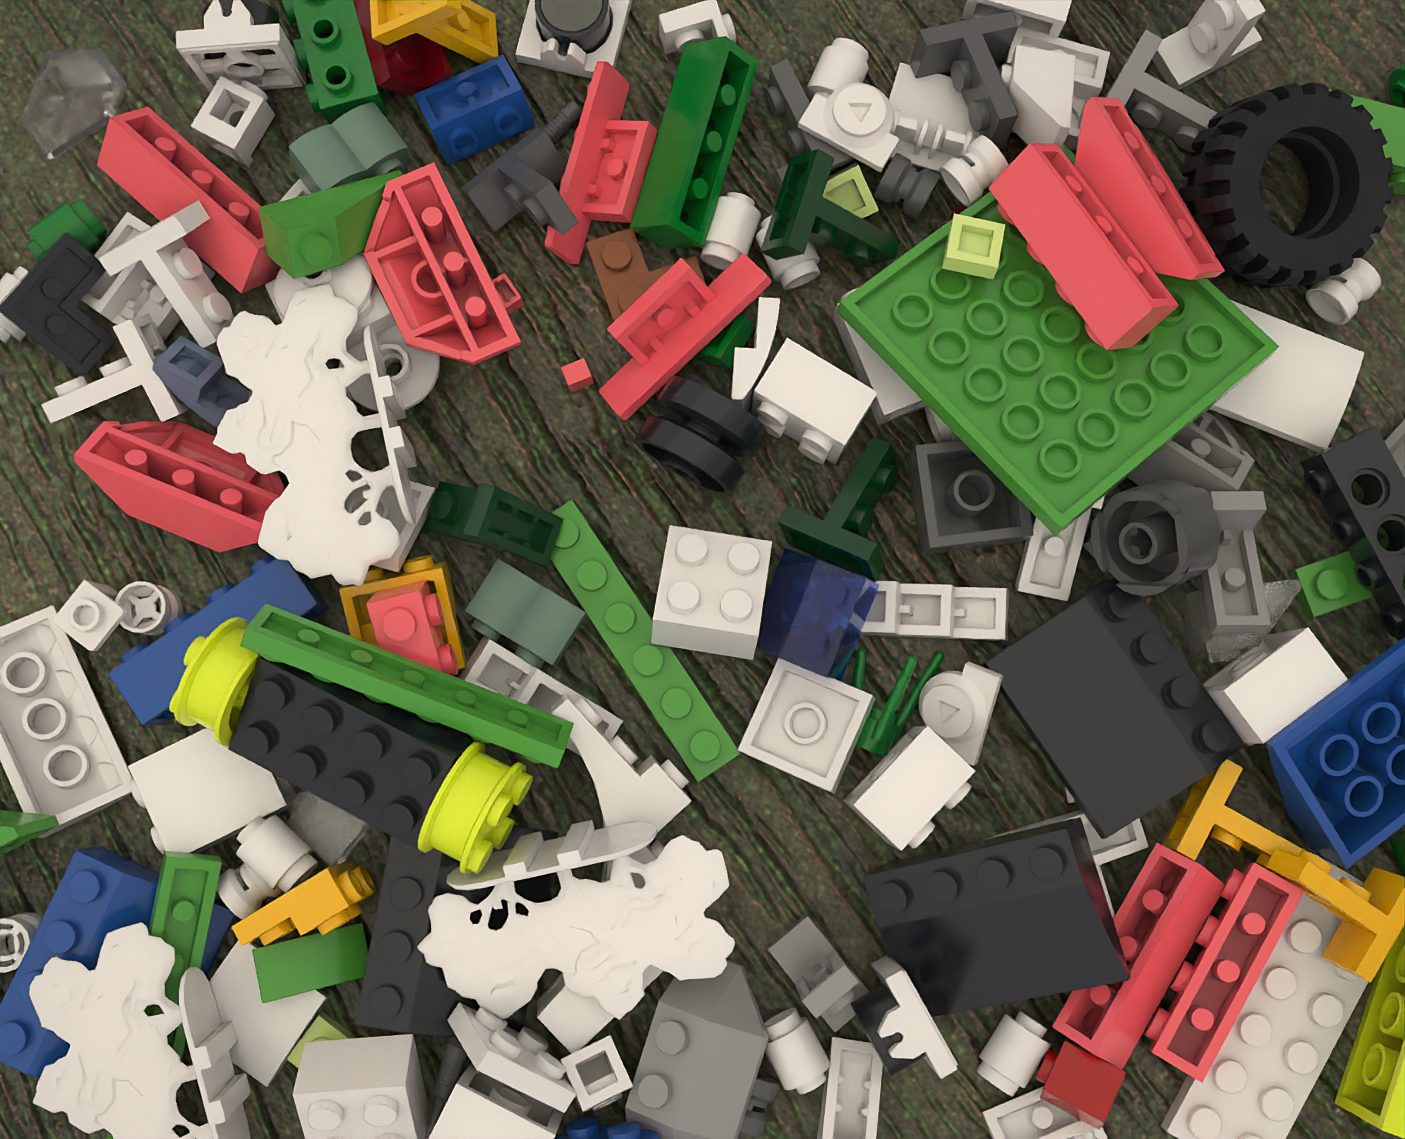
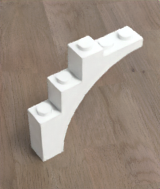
M565 693L550 707L552 715L574 723L570 738L577 746L594 781L602 812L603 828L631 822H650L656 824L657 831L659 832L691 802L686 792L682 789L689 781L669 759L660 765L650 755L635 769L632 764L638 759L637 755L618 735L609 741L597 728V725L603 720L602 717L582 696L574 703ZM656 840L651 846L648 844L641 850L628 856L642 864H647L658 858L664 846ZM614 859L603 862L601 883L610 880ZM630 873L635 887L643 889L645 886L644 877L640 873ZM649 965L643 972V990L663 971L653 965ZM563 973L558 976L536 1001L537 1018L571 1054L586 1045L614 1018L613 1015L600 1007L597 998L593 996L583 998L565 987Z

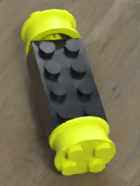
M230 618L219 625L207 638L199 636L191 643L184 657V665L187 668L169 705V710L174 713L175 719L185 726H193L197 723L214 731L216 742L224 747H229L228 750L417 850L427 853L435 848L460 862V872L465 875L470 874L472 871L479 874L487 863L493 848L500 850L506 842L515 822L508 816L513 805L518 806L522 802L533 780V776L526 773L525 764L517 762L510 767L485 754V744L474 740L467 733L441 723L424 721L415 713L389 703L372 701L363 693L340 684L320 681L311 673L283 662L278 663L264 659L257 652L240 646L245 628L249 624L243 618Z

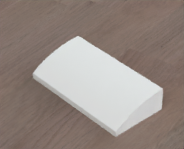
M1232 301L1280 347L1268 360L1209 409L1316 452L1328 448L1349 401L1364 352Z
M53 605L0 627V761L23 812L56 815L59 826L38 836V838H45L131 795L130 781L133 779L68 634L51 622L57 615V610Z

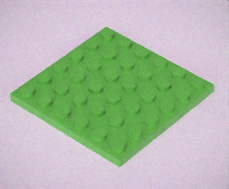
M1064 145L1062 151L1074 165L1076 155ZM990 191L959 215L1005 224L999 265L994 279L942 269L949 227L952 221L950 220L841 300L837 313L1056 537L1268 360L1280 346L1207 278L1189 280L1155 273L1179 306L1133 347L1106 350L1090 338L1085 329V320L1074 306L1068 304L1058 294L1055 288L1056 280L1044 265L1038 263L1029 254L1026 248V239L1016 226L1010 224L1002 217L997 207L999 202Z

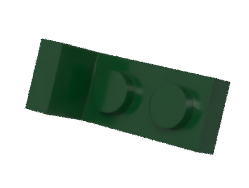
M816 149L790 158L760 252L775 260L804 254L809 240L817 245L832 246L843 252L844 259L851 264L860 267H871L873 263L895 259L901 240L823 197L835 158L820 149Z
M872 437L824 520L788 505L778 521L788 545L876 583L886 565L878 543L862 536L868 532L875 515L874 509L883 494H889L898 479L899 467L897 466L891 443Z
M440 481L430 504V510L423 529L438 535L504 551L530 563L547 567L564 519L496 486L480 483L479 489H473Z

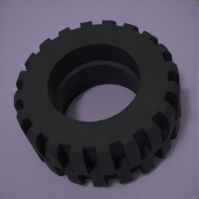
M1312 82L1301 86L1297 83L1283 85L1233 103L1230 108L1219 111L1209 120V129L1198 133L1191 144L1192 150L1196 152V155L1185 159L1181 173L1182 176L1188 177L1187 187L1180 188L1179 194L1184 203L1187 204L1189 211L1212 247L1215 258L1217 257L1225 270L1220 274L1222 277L1232 276L1235 283L1247 287L1275 288L1312 284L1325 281L1328 276L1339 275L1352 266L1353 258L1363 257L1372 247L1374 241L1370 238V235L1381 232L1387 219V215L1382 213L1384 205L1391 204L1394 186H1388V173L1394 172L1392 157H1385L1382 146L1387 144L1381 128L1375 130L1372 128L1370 122L1374 118L1363 105L1351 106L1354 99L1349 94L1339 89L1329 91L1325 84ZM1275 142L1286 146L1299 158L1305 168L1309 182L1307 210L1299 226L1290 235L1280 230L1270 220L1262 205L1259 191L1261 168L1267 153Z

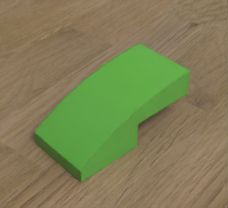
M363 923L334 929L324 936L321 933L252 949L262 1003L364 978L369 949Z

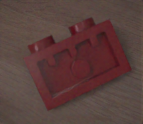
M353 0L377 87L414 96V94L444 82L452 76V69L445 46L418 33L411 34L389 45L382 44L372 39L370 0Z

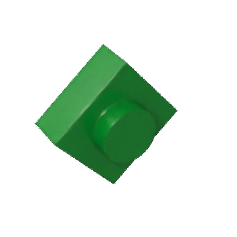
M737 315L693 359L731 369L734 362L735 347L743 348L755 327L745 316Z

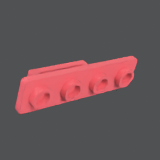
M598 61L596 63L592 80L588 85L587 97L579 125L574 134V142L568 163L560 183L559 194L578 223L563 235L548 225L545 247L568 264H579L591 220L631 223L658 130L649 121L620 120L630 85L607 61Z
M742 254L710 285L706 286L693 269L680 258L607 328L611 335L633 358L600 388L599 393L622 420H627L670 377L679 372L684 365L771 284V279L746 254Z

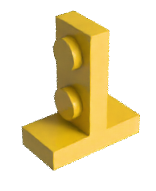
M370 0L372 39L382 44L389 45L411 34L418 33L479 64L498 57L496 15L471 0Z
M1228 759L1208 775L1193 783L1161 844L1195 861L1211 829H1213L1209 836L1212 840L1236 852H1239L1242 846L1259 855L1255 863L1267 869L1265 866L1275 849L1298 856L1301 850H1304L1224 805L1243 769Z
M1275 849L1265 867L1281 878L1305 890L1303 894L1342 920L1321 957L1335 967L1371 983L1405 925V877L1373 867L1361 887L1342 877L1339 881L1329 875L1333 867L1310 852L1301 850L1300 854L1295 856Z

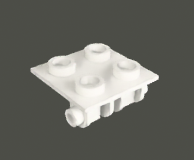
M900 62L889 97L893 110V123L890 133L900 138L889 159H893L895 154L899 153L910 159L912 166L929 169L940 174L939 168L953 157L961 158L967 153V146L976 140L980 134L972 129L967 104L961 91L958 92L954 88L951 77L934 74L915 78L911 66Z

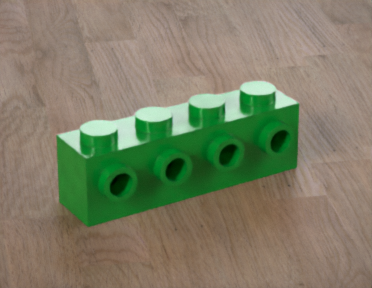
M282 0L290 23L298 24L301 37L293 39L302 68L310 69L313 82L305 86L314 113H323L328 123L332 124L348 111L360 105L374 102L383 115L389 114L382 88L377 87L354 1Z
M722 36L685 44L636 204L630 229L664 249L703 247L706 242L759 63L757 59L728 37Z

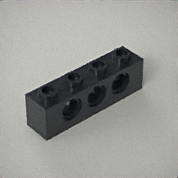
M1373 426L1301 461L1300 464L1305 471L1304 481L1306 487L1315 498L1321 500L1330 517L1329 527L1333 536L1339 543L1346 546L1355 562L1354 573L1356 578L1366 590L1372 593L1381 610L1379 618L1383 627L1397 641H1400L1405 637V589L1403 587V577L1405 575V478L1377 427ZM1353 481L1357 482L1363 490L1364 498L1362 504L1352 495L1351 487ZM1379 527L1383 528L1388 535L1389 544L1387 549H1384L1378 542L1377 531Z

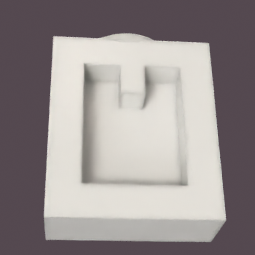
M705 0L659 15V36L665 55L675 51L683 53L685 44L726 36L736 43V34L731 17L728 13L721 15L716 0Z
M84 579L51 622L86 649L98 651L126 616L127 610L115 601L118 592L112 587Z

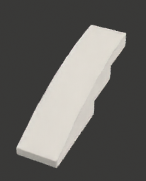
M796 579L794 630L896 637L1007 641L1009 590L1007 588L954 587L953 585L900 584L897 581H876L875 583L864 580Z
M832 1037L828 1056L831 1065L826 1070L827 1079L824 1083L817 1139H876L883 1063L871 1043Z

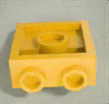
M432 555L419 556L405 560L402 565L403 570L399 571V573L392 572L387 574L383 573L382 568L371 566L368 569L362 586L349 584L339 589L350 636L378 647L366 605L375 592L427 580L430 594L436 593L442 606L444 624L439 625L444 645H452L458 669L465 668L467 661L456 618L458 609L446 561L434 564Z
M349 860L324 869L236 923L231 928L242 946L259 938L263 945L266 946L296 929L300 935H303L318 928L321 935L324 936L362 914L363 910L359 903L372 896L377 891L372 877L362 865L356 867L354 862Z

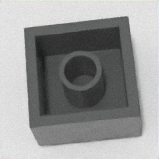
M962 440L915 445L907 456L921 556L1019 544L1034 535L1030 510Z

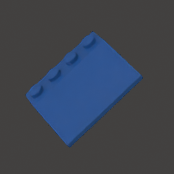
M1405 637L1266 742L1285 809L1310 849L1346 869L1405 825Z
M102 846L75 851L0 1004L1 1063L25 1074L40 1078L45 1066L54 1064L58 1059L67 1055L70 1044L57 1036L54 1031L41 1026L40 1019L29 995L32 981L35 976L42 975L45 965L54 957L67 961H77L82 963L89 971L95 970L107 933L141 922L149 929L160 873ZM214 899L200 968L206 977H208L236 918V915L225 903Z

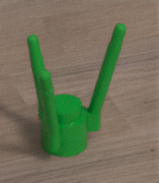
M861 648L856 652L852 687L863 691L866 651ZM938 651L934 654L898 714L895 715L917 664L915 656L907 658L885 708L872 707L856 746L883 756L888 755L892 743H897L904 724L917 705L922 688L934 677L944 659L943 652Z

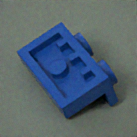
M500 55L414 94L441 154L448 165L531 129L535 125L523 90L504 55Z

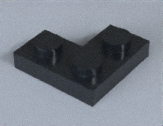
M67 232L63 233L0 302V314L79 376H85L116 341L115 338L75 306L106 272V269L93 254Z

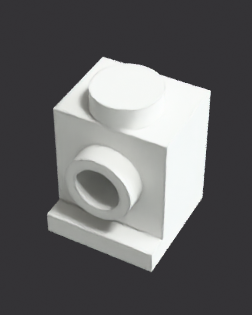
M220 76L191 124V128L206 146L249 168L253 162L251 155L275 114L266 102L268 96L260 88L245 80H241L238 85Z
M610 1035L561 1059V1063L566 1067L565 1076L577 1093L575 1099L583 1112L593 1108V1111L606 1107L623 1096V1092L633 1088Z

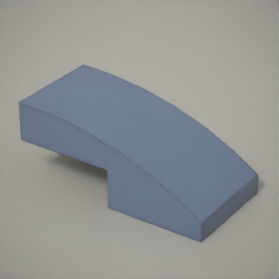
M180 336L153 364L152 370L161 381L191 410L216 428H218L227 410L234 409L249 400L250 390L223 376L225 365L222 358L183 336Z

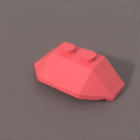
M1091 97L1084 104L1074 167L1154 273L1189 280L1217 277L1225 270L1217 257L1215 258V253L1141 131L1132 122L1120 98Z
M433 162L387 181L382 195L383 200L376 214L363 254L406 346L475 365L521 345L519 336L435 163Z
M103 421L74 454L75 463L127 515L219 553L258 543L266 510L285 490L277 471L266 475L259 473L247 464L246 457L241 452L229 453L213 444L216 436L179 421H140L120 425L119 421Z

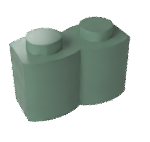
M374 102L360 105L348 111L332 124L313 129L288 146L290 166L310 193L397 170L404 173L408 164V146Z
M497 559L465 612L475 617L470 626L471 628L496 643L503 634L519 644L514 654L538 669H541L545 661L555 667L557 666L588 616L580 608L500 559Z

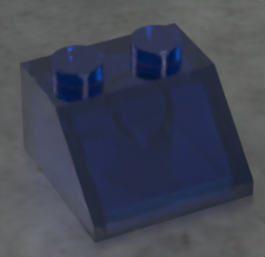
M785 548L763 602L756 647L826 678L842 681L879 584L819 559Z

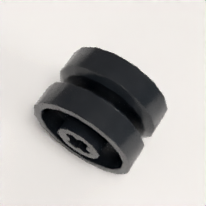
M678 376L670 377L657 399L658 405L666 417H647L634 439L635 444L658 463L684 479L709 491L732 497L745 472L742 464L736 457H754L767 435V429L747 410L716 391L689 379Z

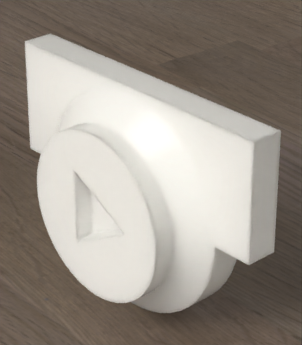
M865 83L843 85L832 92L828 99L816 93L798 123V128L880 173L900 138L890 133L893 123V110L888 98L879 89Z
M967 662L963 672L945 671L934 676L924 685L919 696V712L925 726L930 727L966 763L974 766L977 764L1003 675Z

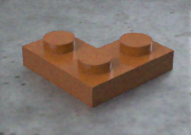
M630 227L586 242L587 251L613 322L675 264L673 263L649 272L636 235ZM696 256L684 259L705 283Z

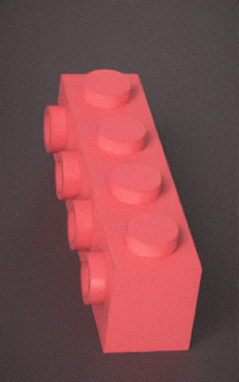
M148 106L109 118L97 166L159 221L168 218L199 200L210 216V219L184 235L182 239L191 250L241 294L276 279L280 266L266 253L259 207L261 206Z
M1030 143L988 187L999 202L997 207L1002 217L1018 228L1027 241L1026 248L1034 260L1047 268L1056 280L1055 288L1064 301L1077 309L1086 322L1085 329L1090 338L1106 350L1133 347L1179 306L1058 144Z
M427 580L374 593L366 605L378 647L449 675H458V666L451 644L444 645L439 625L444 624L442 606L436 593L430 594Z
M1156 843L1113 919L1131 978L1127 981L1072 991L1052 1027L1095 1056L1122 1070L1220 897L1225 884L1201 864Z
M1254 862L1245 865L1242 872L1233 868L1224 882L1225 887L1220 895L1226 899L1223 908L1217 918L1209 914L1194 941L1202 946L1192 964L1184 960L1169 986L1170 989L1177 993L1168 1010L1166 1011L1158 1007L1144 1032V1035L1151 1038L1147 1047L1149 1051L1202 1083L1305 891Z

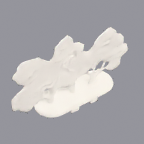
M323 284L294 292L284 319L279 325H275L268 317L263 315H254L247 311H242L234 317L231 326L224 327L217 338V346L225 365L226 374L237 378L243 385L252 390V395L248 402L226 411L217 428V435L213 444L232 454L241 452L245 455L247 464L261 474L266 475L280 470L287 476L288 486L265 512L258 538L260 548L277 559L288 560L296 571L304 573L310 579L332 574L336 581L343 586L349 584L362 586L369 566L378 561L390 559L400 545L397 529L390 520L381 517L376 512L379 498L387 486L395 488L405 520L410 524H416L415 505L407 468L416 467L417 463L413 446L402 428L397 424V420L407 418L403 399L392 379L386 373L381 349L372 325L369 324L364 329L367 360L359 361L346 352V339L351 334L358 320V308L349 303L346 298L334 296L333 287L329 284ZM328 359H340L344 367L329 369L326 366V362ZM363 374H371L378 414L362 416L357 412L355 404L346 396V387ZM382 427L389 465L382 470L371 473L361 468L354 461L351 452V439L359 431ZM349 470L356 471L362 475V478L352 482L345 473ZM368 484L371 487L370 490L362 491L364 499L368 500L353 513H348L345 509V500L354 489ZM365 512H371V522L367 525H360L358 522L359 518Z
M589 820L572 824L565 837L547 841L543 840L541 831L521 835L514 848L491 853L479 874L472 871L470 874L465 875L460 872L459 866L447 876V884L457 890H473L494 886V889L478 905L469 902L464 896L451 893L435 897L428 909L431 920V932L417 947L424 954L426 963L442 968L447 987L455 990L462 997L475 999L482 1008L501 1019L510 1017L532 999L537 989V982L545 969L555 968L563 973L565 987L583 998L592 996L597 998L602 1009L621 1020L645 995L643 990V972L649 965L671 973L680 981L715 978L722 974L727 966L726 958L733 951L735 945L734 938L730 937L716 920L706 918L704 915L705 909L714 903L729 887L723 854L717 849L706 851L699 842L692 841L686 836L681 835L670 840L656 860L642 864L628 855L641 850L657 836V826L650 822H631L595 830L593 821ZM614 859L610 880L600 883L590 879L580 880L572 875V868ZM554 872L558 874L561 889L558 896L550 901L534 903L524 899L515 892L514 881ZM630 873H640L644 877L645 886L643 889L635 887ZM504 899L508 903V918L501 929L491 930L488 927L492 908L494 907L495 910L502 909L501 900ZM516 903H522L529 910L528 916L516 913ZM481 910L482 917L479 923L472 924L470 920L471 912Z
M141 922L107 933L95 970L89 971L82 963L77 961H67L54 957L45 965L42 975L35 976L30 985L29 995L40 1019L41 1026L54 1031L57 1036L70 1044V1048L65 1057L58 1059L54 1064L44 1067L36 1086V1094L32 1103L53 1113L60 1111L67 1113L69 1123L85 1133L90 1134L105 1128L112 1134L113 1139H251L243 1102L251 1094L246 1073L235 1075L229 1050L238 1042L233 1022L221 1023L210 982L204 972L197 966L188 968L181 978L179 1006L165 997L164 983L175 963L174 947L165 943L160 937L150 936L146 925ZM155 1004L160 1006L164 1014L148 1017L144 1010L147 1006ZM181 1023L183 1024L193 1062L191 1066H186L182 1063L179 1055L168 1045L167 1035L174 1031ZM197 1079L208 1119L207 1124L197 1126L188 1122L178 1111L176 1091L184 1082ZM176 1125L186 1126L189 1129V1133L179 1137L172 1128Z

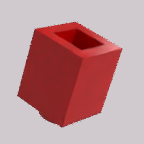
M1064 1041L1059 1054L1048 1050L1035 1079L1045 1084L1039 1098L1100 1130L1106 1121L1126 1072Z

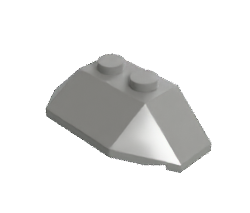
M1205 411L1127 478L1134 481L1138 486L1153 480L1170 478L1184 481L1192 486L1202 487L1208 493L1210 491H1238L1255 460L1248 452L1240 449L1235 438L1216 417Z
M726 959L727 966L722 974L715 978L680 981L674 977L658 1001L632 1083L633 1088L630 1090L625 1105L626 1122H637L640 1124V1129L657 1132L659 1139H738L769 1039L756 999L747 982L749 979L743 965Z

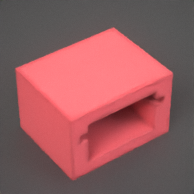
M505 273L492 280L508 315L524 305L522 297Z
M584 358L561 367L571 393L594 384Z

